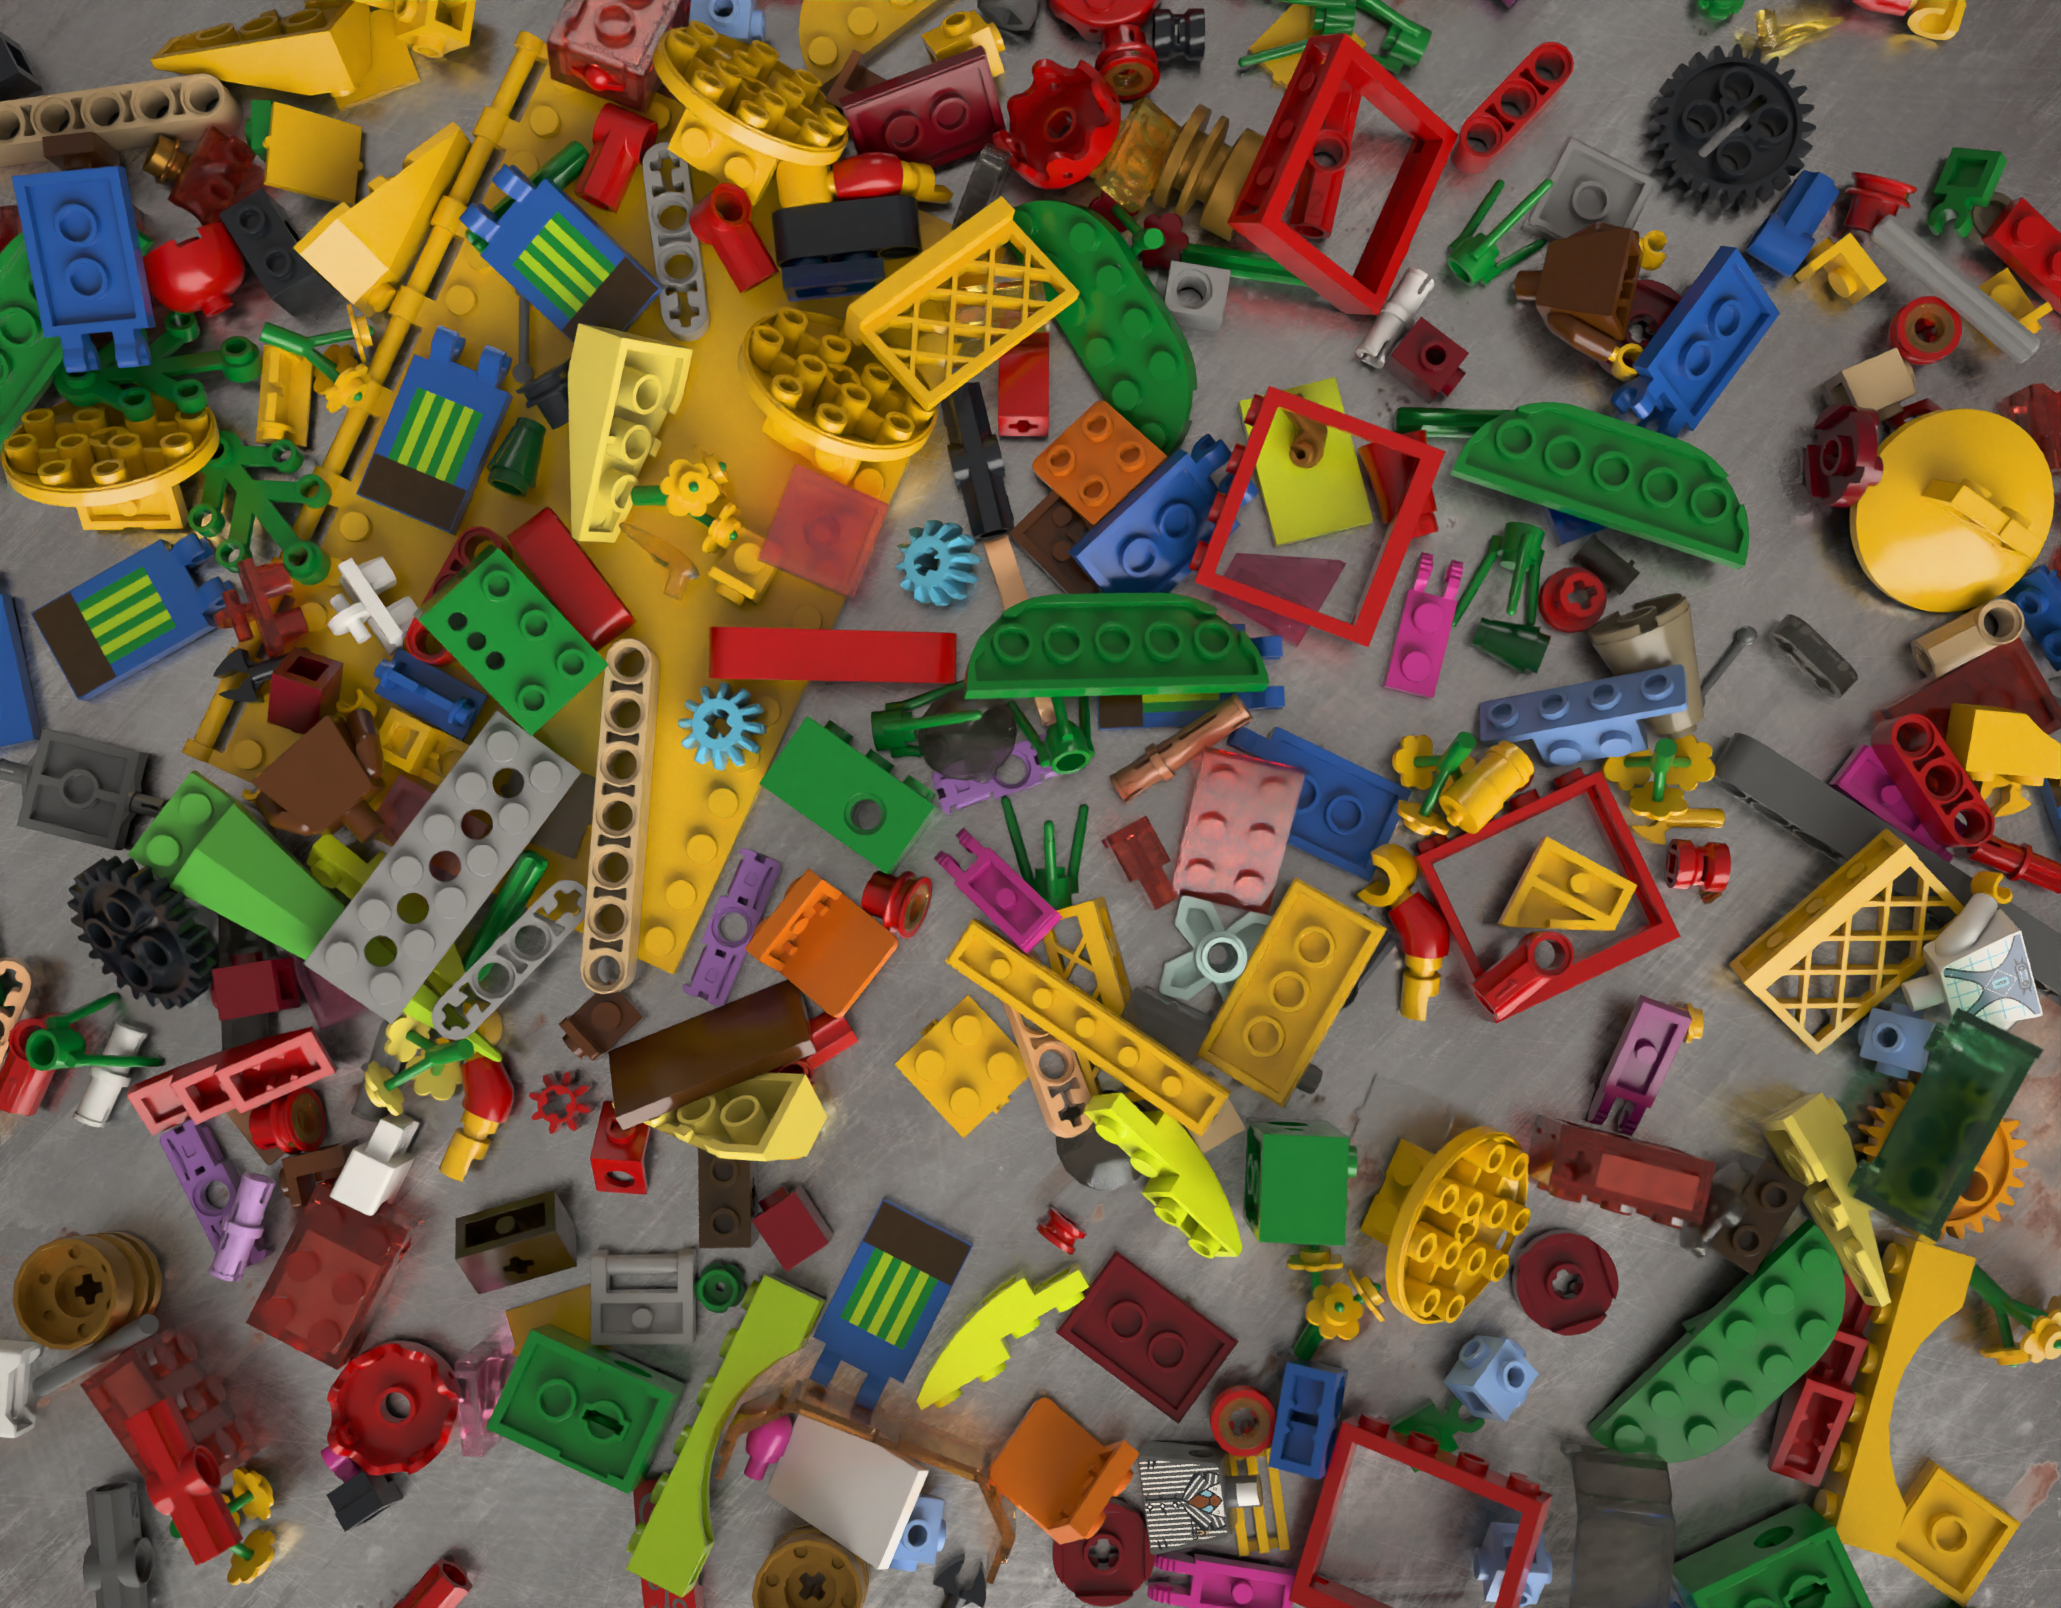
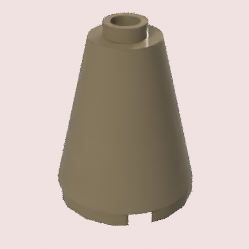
M1673 593L1634 604L1636 610L1622 617L1619 611H1616L1588 629L1592 645L1614 676L1677 664L1683 665L1687 680L1688 709L1683 712L1644 718L1656 735H1667V738L1671 740L1683 738L1698 729L1696 723L1704 717L1690 604L1686 596L1683 597L1681 593Z

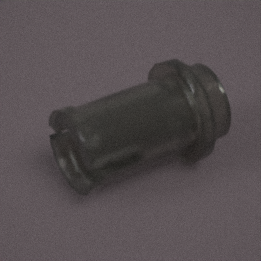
M1593 534L1572 559L1598 576L1607 585L1606 592L1609 593L1613 590L1620 596L1640 572L1633 567L1635 564L1634 560L1625 561L1597 538L1598 536Z

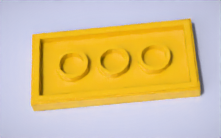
M1295 877L1249 957L1245 969L1236 980L1194 1055L1280 1107H1286L1387 928Z

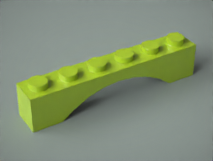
M773 1274L764 1275L761 1282L754 1280L751 1283L741 1304V1308L747 1311L739 1329L732 1327L729 1330L719 1350L718 1356L724 1358L722 1366L716 1378L711 1375L708 1376L696 1399V1404L702 1407L693 1426L688 1423L684 1426L674 1445L673 1453L679 1455L670 1475L665 1472L661 1475L651 1494L650 1502L656 1505L647 1524L642 1521L638 1524L630 1538L626 1551L633 1555L626 1570L681 1598L693 1590L715 1542L710 1517L709 1481L714 1452L724 1424L739 1399L759 1376L781 1359L806 1346L826 1303V1299Z

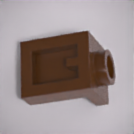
M93 131L42 137L44 157L62 171L120 166L119 152Z
M609 980L606 984L611 985L615 982L613 980ZM623 990L607 994L595 993L573 1015L565 1017L559 1023V1026L566 1032L562 1037L564 1043L575 1055L581 1059L588 1056L592 1061L603 1058L608 1051L613 1049L647 1016Z
M358 1139L319 1147L315 1151H302L300 1154L290 1155L281 1159L283 1168H281L279 1175L280 1186L285 1197H290L293 1209L304 1207L318 1200L316 1182L339 1177L352 1149L359 1145Z

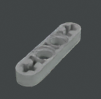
M661 142L653 145L646 151L642 165L657 280L665 287L659 294L661 314L664 324L675 338L682 341H694L700 339L707 332L710 326V309L701 241L692 232L689 224L690 212L696 205L692 173L688 162L667 149L670 143ZM667 158L672 160L674 166L679 167L672 169L671 172L672 184L676 192H666V185L660 171H654L662 168V160ZM672 205L680 206L687 211L685 224L676 230H668L660 224L662 211ZM678 254L687 255L694 262L691 274L683 279H674L666 272L668 261ZM695 288L698 289L697 292L690 291ZM677 292H687L688 303L694 313H699V316L691 318V326L683 327L679 319H673L674 316H678L682 312L681 299Z
M572 880L558 881L552 885L438 1000L432 1012L433 1026L437 1032L447 1039L454 1040L466 1038L472 1034L585 919L586 888L577 881ZM560 890L568 894L574 890L580 895L576 901L580 911L575 916L569 912L564 913L555 922L564 927V929L558 936H555L548 923L535 917L534 913L542 907L546 915H549L558 904L557 900L553 897L555 893ZM524 926H537L545 934V946L536 955H524L516 947V934ZM488 963H500L508 971V984L500 992H486L478 983V973ZM466 982H469L476 995L489 1001L491 1004L484 1011H481L477 1003H475L466 1013V1018L470 1021L469 1025L464 1029L455 1025L449 1030L442 1023L447 1016L442 1008L447 1003L455 1007L459 1006L468 997L467 994L460 992L459 989Z

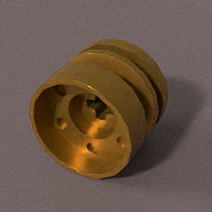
M1199 104L1188 121L1177 130L1164 155L1158 171V184L1152 202L1165 209L1178 189L1182 193L1178 200L1175 214L1183 217L1198 199L1205 203L1199 226L1230 241L1236 230L1228 225L1227 221L1265 136L1246 128L1234 145L1230 146L1224 143L1229 129V118L1222 115L1208 135L1205 133L1212 111L1210 108Z
M100 1232L85 1236L60 1238L39 1246L23 1262L14 1281L13 1306L19 1325L33 1341L49 1349L72 1350L94 1344L144 1314L153 1315L161 1297L162 1274L157 1258L143 1240L126 1232Z
M810 1523L797 1525L779 1538L756 1574L752 1593L753 1608H862L867 1597L871 1577L869 1564ZM819 1572L824 1575L825 1580L822 1585L817 1584L810 1588L805 1583L809 1575L813 1577Z

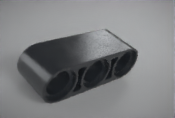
M895 195L782 208L772 213L776 263L782 269L798 270L900 259L915 256L922 251L918 205L915 197Z

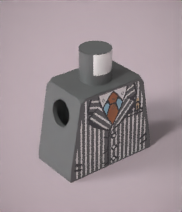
M1148 1441L1137 1457L1151 1555L1224 1539L1232 1534L1237 1524L1236 1508L1262 1506L1263 1491L1259 1474L1232 1476L1229 1453L1222 1448Z

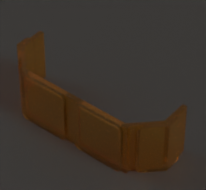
M804 1379L803 1382L797 1380L794 1387L782 1392V1386L741 1404L727 1429L718 1455H721L722 1458L714 1478L723 1479L736 1454L743 1434L791 1412L805 1416L978 1483L997 1525L987 1553L985 1582L993 1585L1001 1564H1006L1016 1539L1017 1510L1014 1504L999 1491L996 1485L992 1486L990 1484V1471L988 1468L991 1463V1454L986 1452L985 1447L911 1418L901 1420L886 1414L885 1409L878 1405L871 1411L856 1403L855 1396L829 1386L825 1387L810 1379Z

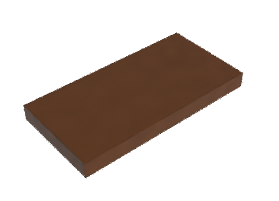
M787 979L608 1051L615 1118L622 1130L814 1054L816 1048L802 991Z

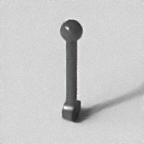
M515 289V293L519 296V364L513 368L512 374L517 382L525 385L533 380L535 376L534 370L529 366V301Z
M1744 626L1738 630L1737 641L1700 686L1703 708L1705 706L1706 694L1742 649L1756 641L1757 632L1753 627Z

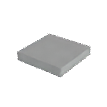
M1568 136L1546 179L1549 178L1553 181V186L1530 209L1521 228L1550 243L1554 240L1568 238L1572 234L1599 221L1624 228H1632L1633 230L1658 180Z

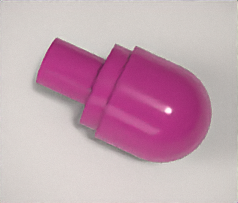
M778 1408L764 1409L758 1413L751 1425L745 1441L747 1444L745 1451L750 1455L744 1474L753 1480H763L769 1463H777L779 1458L784 1455L792 1435V1422L783 1410Z

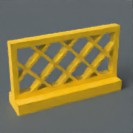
M1002 196L847 307L844 333L856 346L863 342L926 412L1075 302L1080 292L1012 220L1015 210ZM1010 240L1024 255L1023 266L995 263V250ZM988 256V262L982 261ZM965 272L987 275L986 294L957 290L958 277ZM994 276L1022 279L1021 298L993 295ZM1030 280L1048 282L1060 295L1050 302L1029 299ZM951 283L950 289H943ZM927 300L949 302L948 322L919 318L920 305ZM956 303L984 306V326L955 323ZM992 308L1021 311L1020 324L1013 330L991 327ZM913 311L912 317H905L907 314ZM1028 312H1033L1034 314L1028 318ZM888 328L911 330L910 350L889 348L879 335ZM918 331L947 334L946 354L916 351ZM954 335L983 339L982 353L975 358L953 355ZM990 340H997V342L990 346ZM903 362L909 363V369L904 365ZM915 364L945 367L944 381L931 391H928L915 377ZM952 368L959 369L954 374H952Z
M1887 828L1728 964L1742 982L1816 1055L1821 1053L1871 1011L1872 1007L1877 1006L1902 983L1926 964L1922 951L1924 946L1935 940L1964 909V906L1918 859L1919 857ZM1908 867H1911L1918 874L1916 896H1891L1893 880ZM1929 887H1930L1938 896H1928ZM1915 906L1912 930H1888L1890 907ZM1927 906H1948L1957 915L1940 930H1924ZM1862 907H1878L1876 930H1851L1852 915ZM1822 941H1838L1836 964H1811L1812 950ZM1850 941H1875L1872 964H1847ZM1886 941H1911L1909 956L1900 964H1884ZM1782 975H1799L1797 998H1775L1767 988ZM1810 975H1835L1833 997L1808 998ZM1846 975H1871L1869 990L1861 997H1844ZM1831 1008L1830 1023L1816 1035L1812 1036L1805 1029L1806 1009ZM1787 1009H1795V1018Z

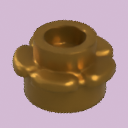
M159 134L153 141L145 157L142 170L154 176L156 183L161 184L166 178L175 181L180 175L187 159V154L179 151L181 140L175 138L174 141H171Z

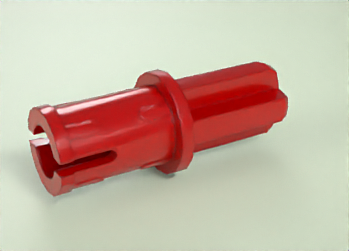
M1992 835L1984 844L1976 847H1966L1970 850L1965 852V858L1995 868L2005 873L2006 878L2013 882L2020 878L2061 894V863L2032 852V846L2022 843L2017 845Z

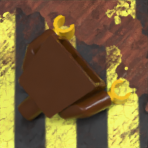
M1600 221L1595 222L1568 238L1551 242L1547 248L1542 270L1519 271L1515 279L1516 298L1518 301H1535L1536 308L1551 333L1573 348L1602 363L1607 359L1610 360V369L1614 377L1620 381H1630L1638 373L1634 368L1626 366L1622 358H1630L1635 362L1643 352V348L1633 343L1619 348L1616 346V340H1625L1640 268L1648 271L1657 270L1662 266L1667 257L1663 252H1656L1661 251L1667 243L1666 235L1660 230H1652L1644 238H1640L1639 232L1632 230V228H1624Z
M358 688L356 690L358 701L354 706L350 707L343 700H339L336 703V708L347 718V722L342 717L326 715L262 773L257 772L256 778L251 781L258 788L256 793L247 789L242 791V798L256 804L259 811L272 827L308 837L316 833L319 835H332L345 825L364 844L374 838L386 826V823L368 804L386 787L381 777L385 764L380 735L374 720L377 713V705L361 689Z

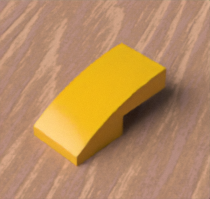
M394 707L390 708L379 730L384 761L407 773L419 776L438 787L470 746V744Z

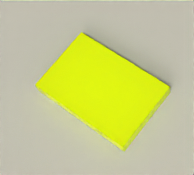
M1336 377L1282 390L1293 395L1301 393L1309 401L1345 414ZM1253 398L1241 400L1237 405L1246 440H1248L1253 426L1245 424L1244 420ZM1280 408L1276 410L1254 468L1274 547L1277 548L1371 524L1373 517L1351 435L1327 426L1328 433L1321 460L1312 468L1297 467L1292 463L1289 456L1296 428Z

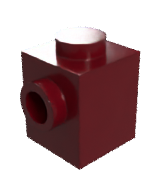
M1420 317L1391 354L1382 369L1430 404L1439 391L1448 397L1465 376L1466 372L1459 366L1469 352L1423 317Z
M294 646L271 673L267 722L289 729L295 733L306 734L326 715L335 716L338 712L336 703L340 700L344 663Z
M263 951L230 956L232 966L212 969L213 982L210 987V996L214 1007L218 1010L219 1021L301 1007L293 957L264 961Z
M784 1185L768 1194L758 1202L762 1211L752 1220L785 1272H788L825 1247L834 1236L801 1185L789 1193Z

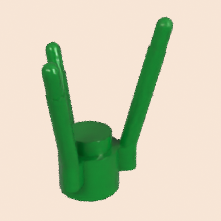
M1275 0L1311 6L1310 28L1311 30H1319L1320 35L1346 33L1348 36H1351L1353 33L1356 18V0ZM1309 39L1241 57L1238 59V65L1246 67L1301 53L1304 51Z
M1356 0V6L1388 25L1380 44V48L1387 50V56L1369 55L1385 69L1395 74L1400 72L1403 64L1414 69L1425 52L1432 30L1408 20L1381 0Z
M1501 179L1494 183L1461 234L1448 246L1451 253L1446 257V262L1451 271L1463 283L1472 287L1479 281L1482 285L1486 286L1499 273L1526 259L1545 246V240L1538 239L1495 262V258L1499 255V250L1495 243L1553 186L1551 179H1545L1487 236L1483 233H1478L1475 237H1472L1505 185V182Z
M1508 522L1505 525L1502 536L1492 535L1486 555L1457 603L1451 628L1456 627L1498 556H1501V566L1514 571L1506 613L1509 616L1516 613L1525 572L1529 571L1525 622L1526 625H1535L1540 569L1545 551L1541 549L1545 532L1542 529L1523 522Z
M965 679L903 701L885 703V710L871 712L872 735L876 750H890L892 758L914 756L942 760H968L969 755L965 751L908 745V742L917 741L916 729L978 720L983 716L981 710L959 711L914 718L913 711L905 712L964 690Z
M1088 696L1079 697V727L1074 722L1068 720L1063 698L1051 697L1057 722L1048 727L1044 742L1015 701L1010 700L1007 702L1006 706L1014 720L1036 750L1041 767L1051 765L1052 770L1058 774H1071L1080 771L1090 763L1091 757L1095 755V750L1091 741Z
M1008 796L1002 797L1001 804L1022 879L1054 909L1072 906V894L1079 893L1078 873L1087 826L1088 805L1081 804L1079 806L1067 876L1065 874V866H1056L1054 824L1051 820H1046L1044 822L1045 867L1035 868V877H1033L1011 800Z
M109 993L64 1015L48 1017L46 1029L33 1032L28 1038L25 1048L30 1067L39 1071L80 1068L82 1066L159 1067L162 1065V1059L146 1056L85 1054L86 1044L83 1036L74 1029L69 1028V1025L116 1002L118 999L116 993Z

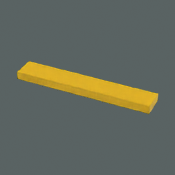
M976 918L970 921L945 960L954 969L1200 1137H1202L1231 1093L1230 1090L1043 963L1026 954L1022 949Z

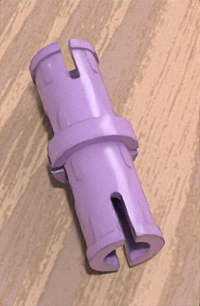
M244 1172L242 1174L234 1204L229 1215L223 1216L220 1225L223 1233L212 1265L209 1268L210 1275L226 1281H242L255 1239L261 1238L265 1228L261 1222L268 1200L276 1184L274 1179L257 1173L250 1174Z

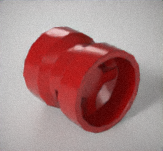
M1671 840L1667 848L1664 868L1668 888L1686 890L1691 885L1700 886L1703 891L1719 893L1726 889L1731 869V855L1726 843L1707 842L1704 846H1696L1691 840Z

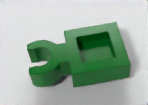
M1952 148L1933 192L1938 201L1942 202L1931 211L1928 218V226L1934 235L1941 234L1943 226L1948 220L1957 218L1953 227L1959 238L1967 237L1973 227V218L1970 214L1972 207H1988L2007 163L2001 151Z
M1452 1393L1447 1398L1445 1407L1438 1411L1432 1400L1428 1399L1391 1420L1389 1428L1409 1436L1410 1431L1426 1434L1440 1442L1439 1449L1452 1453L1459 1449L1452 1435L1458 1431L1464 1433L1476 1432L1483 1427L1485 1420L1473 1415L1469 1418H1460L1458 1413L1463 1404ZM1411 1467L1414 1473L1420 1471L1416 1468Z

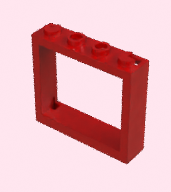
M1346 33L1310 36L1227 224L1344 314L1379 315L1384 302L1388 298L1390 288L1401 263L1408 253L1409 245L1421 218L1428 208L1429 200L1448 162L1458 134ZM1343 79L1413 139L1353 276L1280 220Z
M1269 386L1264 397L1254 394L1244 420L1245 424L1253 426L1246 446L1236 443L1225 470V472L1234 475L1227 495L1221 492L1216 494L1207 521L1213 522L1216 525L1209 543L1199 540L1189 569L1197 571L1194 580L1197 584L1369 647L1446 451ZM1277 408L1415 458L1351 624L1215 573Z
M1578 767L1554 778L1553 781L1557 788L1539 796L1536 788L1509 799L1508 803L1511 809L1492 817L1475 834L1463 831L1447 838L1446 835L1437 833L1417 843L1420 852L1412 855L1417 865V878L1430 904L1446 920L1451 950L1468 985L1484 972L1432 864L1582 795L1620 876L1637 885L1631 899L1643 922L1642 925L1574 956L1572 966L1565 974L1558 978H1552L1501 1020H1496L1474 996L1485 1021L1497 1024L1681 937L1601 770L1584 774L1581 767Z
M1361 1412L1360 1416L1354 1415L1342 1421L1289 1600L1305 1608H1393L1318 1574L1358 1444L1523 1513L1494 1607L1519 1608L1552 1494L1540 1490V1484L1528 1480L1527 1475L1510 1472L1508 1477L1488 1469L1489 1461L1478 1455L1460 1451L1458 1456L1439 1449L1440 1442L1431 1436L1415 1431H1410L1409 1436L1390 1429L1391 1422L1384 1417L1379 1416L1375 1418Z

